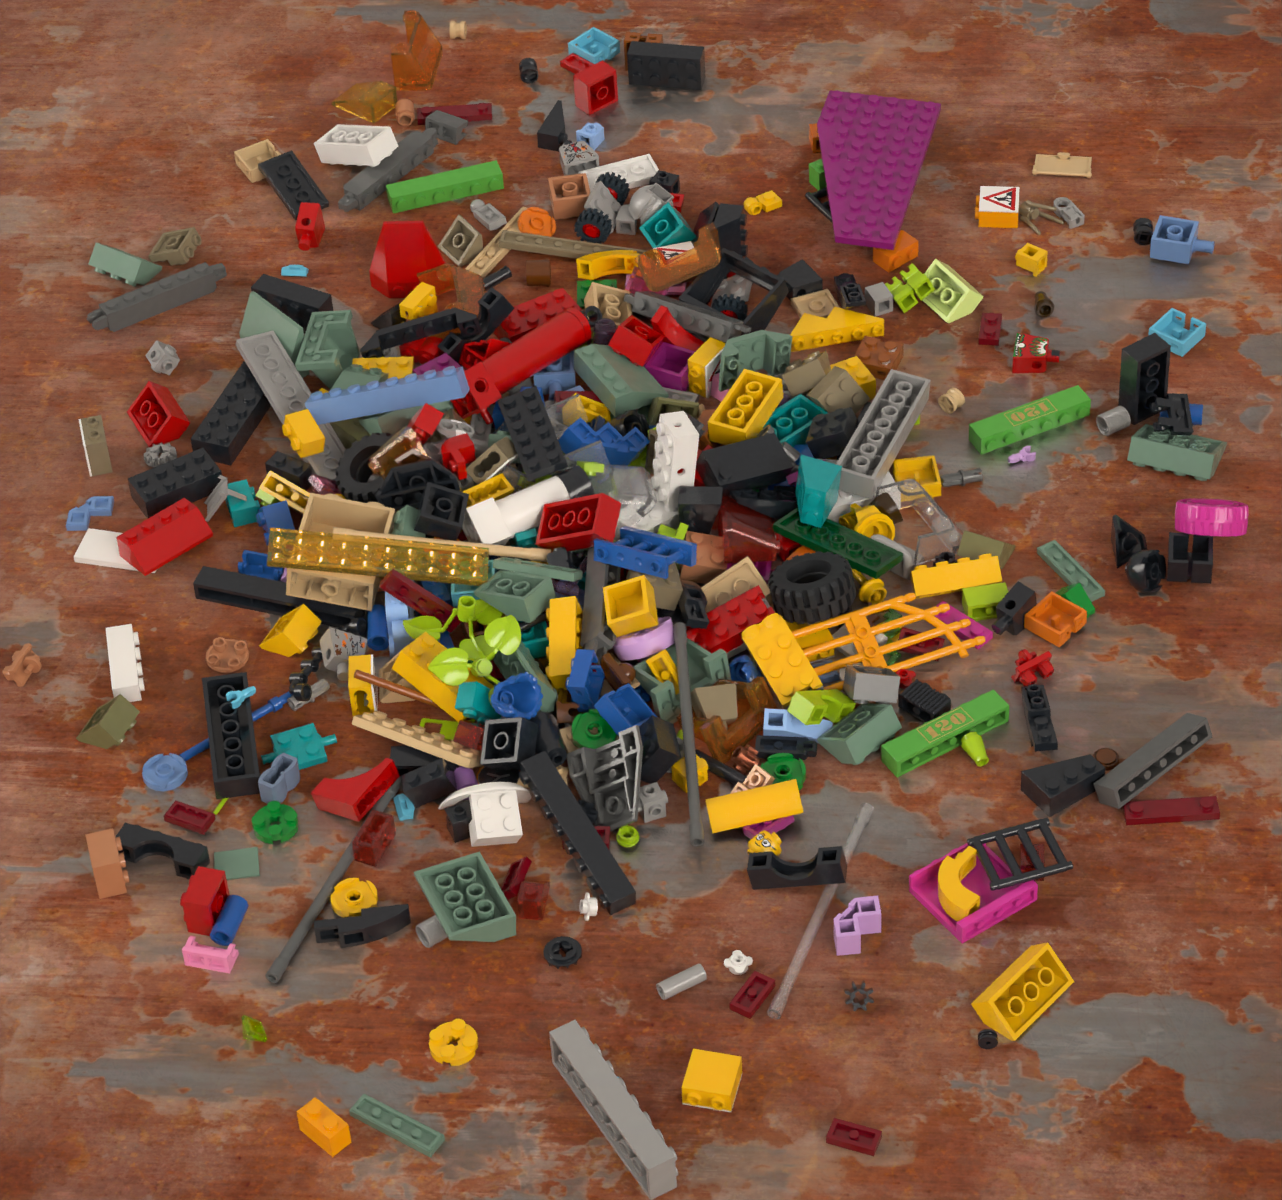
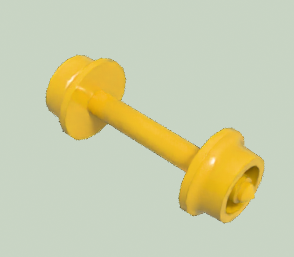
M851 568L853 577L862 586L858 593L859 599L864 603L869 604L871 602L872 605L882 602L887 595L884 582L880 578L867 580L860 571Z

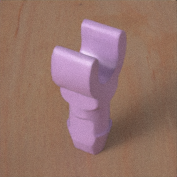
M1025 446L1019 453L1009 456L1008 462L1034 461L1036 452L1030 453L1031 446Z

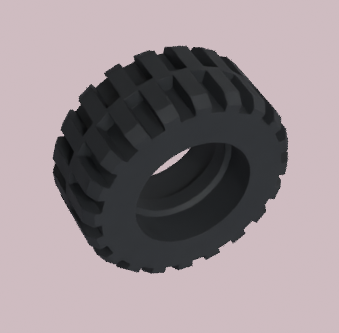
M390 433L366 435L361 437L362 440L352 443L353 446L350 449L347 448L345 450L343 458H340L338 462L339 467L336 468V485L347 500L363 503L377 502L375 495L391 468L398 466L393 457L409 449L399 437ZM388 465L380 477L367 482L376 470Z
M817 551L811 554L810 552L804 553L802 556H794L791 560L782 562L781 566L778 565L772 571L768 582L775 612L790 623L814 624L818 621H826L831 617L835 618L839 613H844L853 604L856 597V587L851 565L844 557L839 554L834 555L832 552L823 553L822 551Z

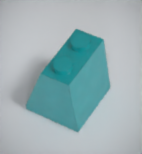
M805 455L800 456L795 490L800 522L819 528L823 526L837 502L842 466Z

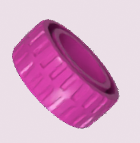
M1206 498L1181 499L1176 503V531L1193 535L1223 537L1241 536L1247 532L1248 505L1245 503Z

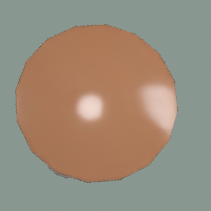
M218 637L213 640V645L207 650L205 659L208 666L213 670L221 673H230L245 666L249 660V651L246 642L243 640L238 641Z

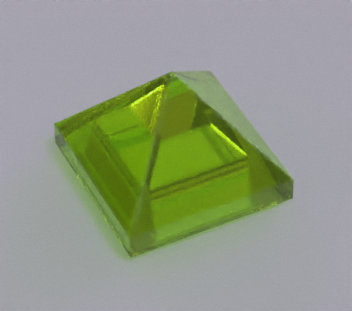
M243 1015L241 1017L243 1039L266 1042L267 1037L262 1022Z

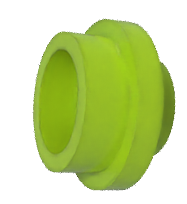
M623 826L616 834V841L620 846L632 847L639 842V833L633 826Z

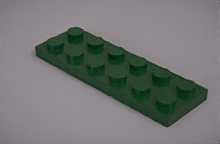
M798 507L773 524V532L816 552L822 551L823 553L832 552L834 555L839 554L849 562L852 569L875 579L903 561L902 552L832 520L826 519L821 528L800 522Z

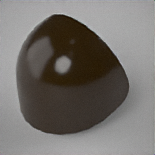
M888 493L880 494L869 504L874 505L881 513L887 515L893 521V524L903 521L897 505Z

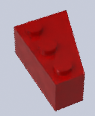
M492 338L488 341L480 340V342L465 343L459 364L469 368L510 343Z

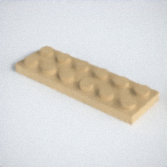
M374 711V713L363 712V715L353 717L352 725L466 768L483 766L480 764L482 753L480 748H467L461 741L446 740L444 735L435 732L427 733L424 727L412 725L411 727L406 725L405 720L387 718V714L380 711Z

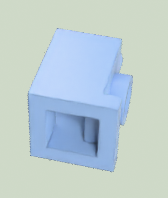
M587 122L581 130L576 131L577 142L585 141L595 150L605 139L604 127L597 122L594 124Z

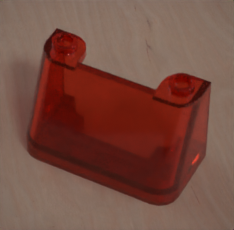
M722 496L717 520L718 536L722 537V546L724 547V564L738 563L747 556L752 562L777 561L776 553H780V540L775 538L773 530L774 518L741 505L731 497Z

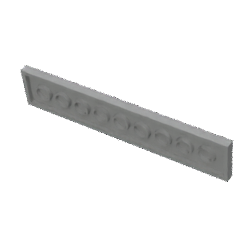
M269 331L237 339L236 347L281 423L284 424L285 415L306 410L305 402L312 393L275 332ZM330 423L318 425L325 436L324 452L303 457L306 463L311 464L313 476L320 488L336 484V468L339 467L338 462L340 458H343L346 450Z

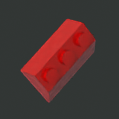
M148 381L127 411V414L145 442L151 448L153 444L159 445L161 442L166 444L179 439L190 424V421L169 389L151 381Z

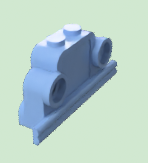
M413 572L402 574L415 582ZM385 591V612L391 660L404 647L414 641L406 632L403 620H410L415 617L414 609Z

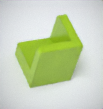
M680 522L676 530L661 524L657 534L684 540L689 525Z

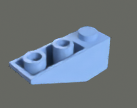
M765 708L763 736L806 737L809 741L818 743L817 738L832 727L833 722L822 719L820 724L805 725L785 709Z

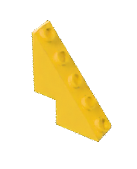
M835 306L827 318L804 313L790 334L792 336L791 352L862 340L864 336H884V319Z

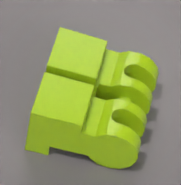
M913 263L907 266L910 270L909 272H904L903 270L900 272L902 280L906 283L905 285L895 276L892 278L894 282L892 285L885 283V286L893 295L894 302L903 313H906L918 303L914 294L920 300H923L935 290L928 277L922 274Z

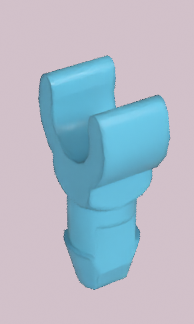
M251 686L242 691H230L226 694L227 701L235 699L231 702L232 708H238L246 698L256 693V688Z

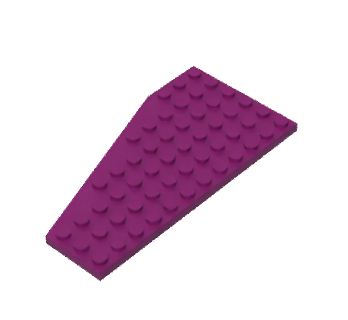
M838 90L829 91L817 122V133L821 148L835 243L894 250L941 111V103L848 93Z

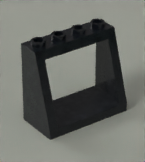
M723 248L678 298L679 301L723 314L711 308L708 304L730 270L770 291L743 321V325L751 327L750 333L766 329L789 291L786 280L781 275H775L767 268L754 264L750 259L740 257L735 251ZM741 332V336H742V335H745V334H749V332H748V333Z

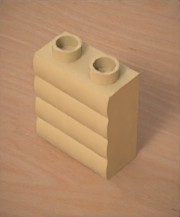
M310 493L287 566L286 595L372 611L391 545L332 540L333 527L391 534L394 528L393 517L395 509L385 507L378 502L363 503L343 499L336 494L320 495Z

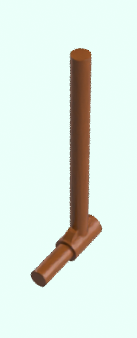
M358 669L354 673V678L441 709L419 691ZM450 716L451 721L458 722Z

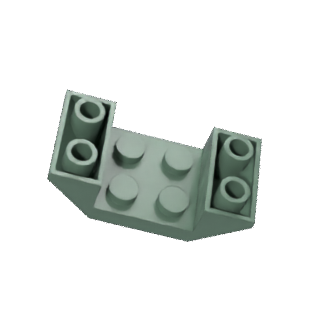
M759 330L728 339L721 353L718 390L721 392L731 389L744 369L751 371L764 369L771 376L784 373L786 367L790 365L792 336Z

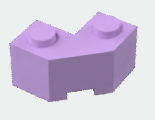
M878 896L854 898L848 904V908L833 919L837 956L861 953V935L881 933V909Z

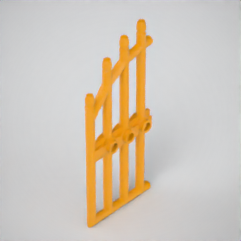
M907 593L904 596L901 595L791 631L795 639L845 623L849 635L803 649L806 657H810L853 643L858 654L813 668L818 676L844 668L846 664L853 665L859 662L863 666L888 668L896 673L899 669H909L957 652L960 658H966L969 656L966 649L985 642L984 636H977L974 639L971 638L961 642L955 635L954 631L971 625L969 619L945 624L935 617L939 613H945L950 610L948 603L925 610L905 604V602L908 603L916 599L915 593ZM890 608L909 614L870 627L866 618L868 615ZM923 619L935 627L934 629L882 646L878 645L874 636ZM945 635L952 644L887 666L883 657L884 654ZM844 680L825 686L824 690L838 689L842 691Z

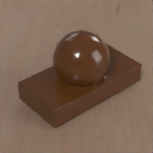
M610 653L602 655L601 667L605 674V679L613 690L616 691L619 687L628 683L631 685V682L636 677L635 668L629 663L618 665Z

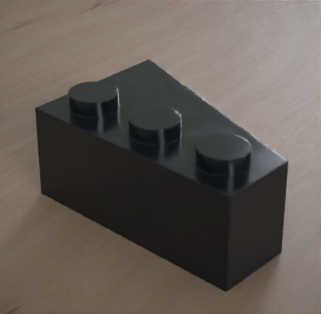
M680 486L678 499L679 524L681 522L689 525L687 531L710 535L721 506L723 487Z
M1089 754L1021 771V791L1051 817L1096 791L1094 783L1105 775V767Z

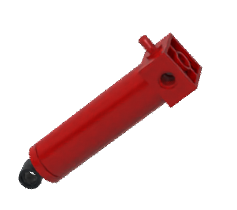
M589 306L581 311L573 307L567 308L483 361L465 369L464 373L470 390L464 398L450 400L458 415L465 419L473 414L477 415L480 413L487 425L492 423L493 418L487 408L501 399V395L590 340L591 328L597 326L602 321V313L599 308Z

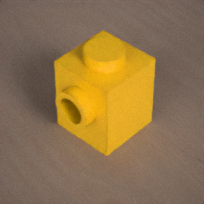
M696 755L698 785L701 786L704 782L708 781V764L703 758ZM683 757L671 767L672 780L687 793L685 757Z

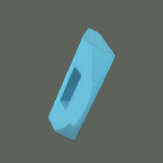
M289 265L282 267L281 276L307 277L309 269L303 267V265Z
M405 794L396 795L393 800L399 820L412 819L415 811L414 804Z

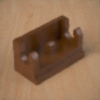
M559 688L556 701L557 722L573 723L575 717L580 713L584 714V712H578L579 704L571 701L569 690Z

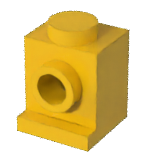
M1027 243L1015 255L1016 266L1033 272V276L1037 277L1047 267L1048 251Z

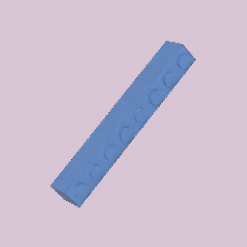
M449 366L444 368L443 371L429 370L422 375L412 373L400 379L392 377L385 382H378L376 380L364 386L355 384L343 390L341 388H334L327 393H322V391L314 392L305 402V406L317 425L422 406L425 403L433 404L464 398L470 388L463 367L455 368V366Z

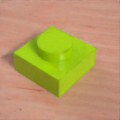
M577 461L576 466H580L587 476H596V472L604 473V464L589 461Z
M261 489L255 495L262 500L260 503L262 506L280 502Z

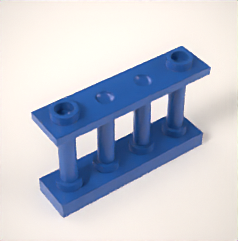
M628 526L620 528V540L614 543L594 539V561L667 579L669 565L673 563L690 567L696 565L697 543Z

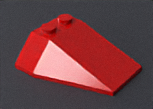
M424 221L383 222L369 269L371 287L392 299L406 298L421 282L434 286L435 293L450 285L448 266Z

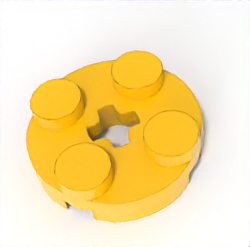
M348 878L339 882L334 887L335 891L330 896L333 911L342 918L361 916V909L377 907L378 903L375 885L368 880L366 882L359 881V878ZM355 896V898H359L358 900L351 901V897Z
M454 1019L452 1022L444 1023L433 1029L429 1034L430 1053L438 1063L443 1064V1062L450 1063L451 1066H459L469 1062L475 1056V1050L478 1047L477 1033L470 1025L465 1024V1021L462 1019ZM452 1041L458 1042L457 1046H454L453 1044H448Z

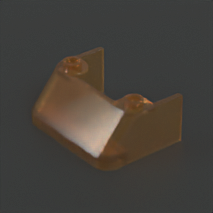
M450 263L417 273L420 283L423 282L435 287L436 295L455 289L457 302L450 303L444 310L455 307L475 314L478 318V301L486 293L483 279L479 274ZM459 328L432 336L444 339L450 332L461 333Z

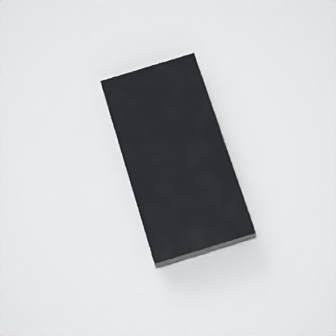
M292 150L258 164L259 170L295 220H297L301 202L320 203L321 210L329 207V201Z

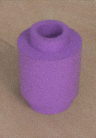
M461 766L454 771L457 790L478 784L474 771L470 768Z

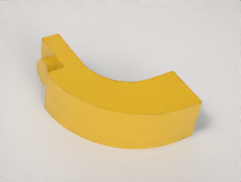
M634 250L603 251L576 259L578 278L594 280L605 275L620 273L641 276L649 274L647 255L638 254Z
M968 846L963 852H959L955 859L946 856L941 863L938 873V898L944 911L957 922L980 909V896L961 884V881L976 866L977 850L971 846Z

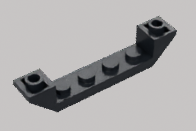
M454 307L377 330L360 349L363 358L385 357V349L459 328L464 338L482 332V328L477 315Z

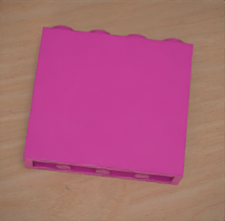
M967 843L951 850L945 856L933 860L929 865L914 871L909 876V892L962 944L1035 902L1038 893V884L1034 880L991 891L990 880L977 856L976 866L966 875L961 884L980 896V909L958 922L952 919L944 911L938 898V873L941 863L946 856L955 859L959 852H963L969 846ZM986 843L982 844L999 878L1003 879L1013 876L1009 867Z

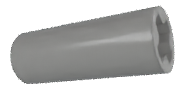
M698 963L657 983L656 988L660 997L666 1000L707 980V975L703 966Z

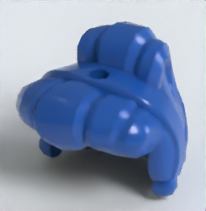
M747 655L739 656L731 661L729 669L732 683L736 684L737 697L746 698L757 693L765 682L759 667Z

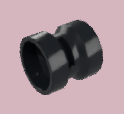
M525 58L520 61L519 71L521 80L527 84L537 81L539 77L537 62L532 58Z
M1147 218L1137 219L1133 224L1134 240L1139 245H1148L1151 243L1153 235V223Z

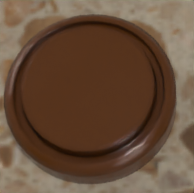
M1101 748L1093 754V757L1105 767V770H1112L1119 764V755L1113 749Z

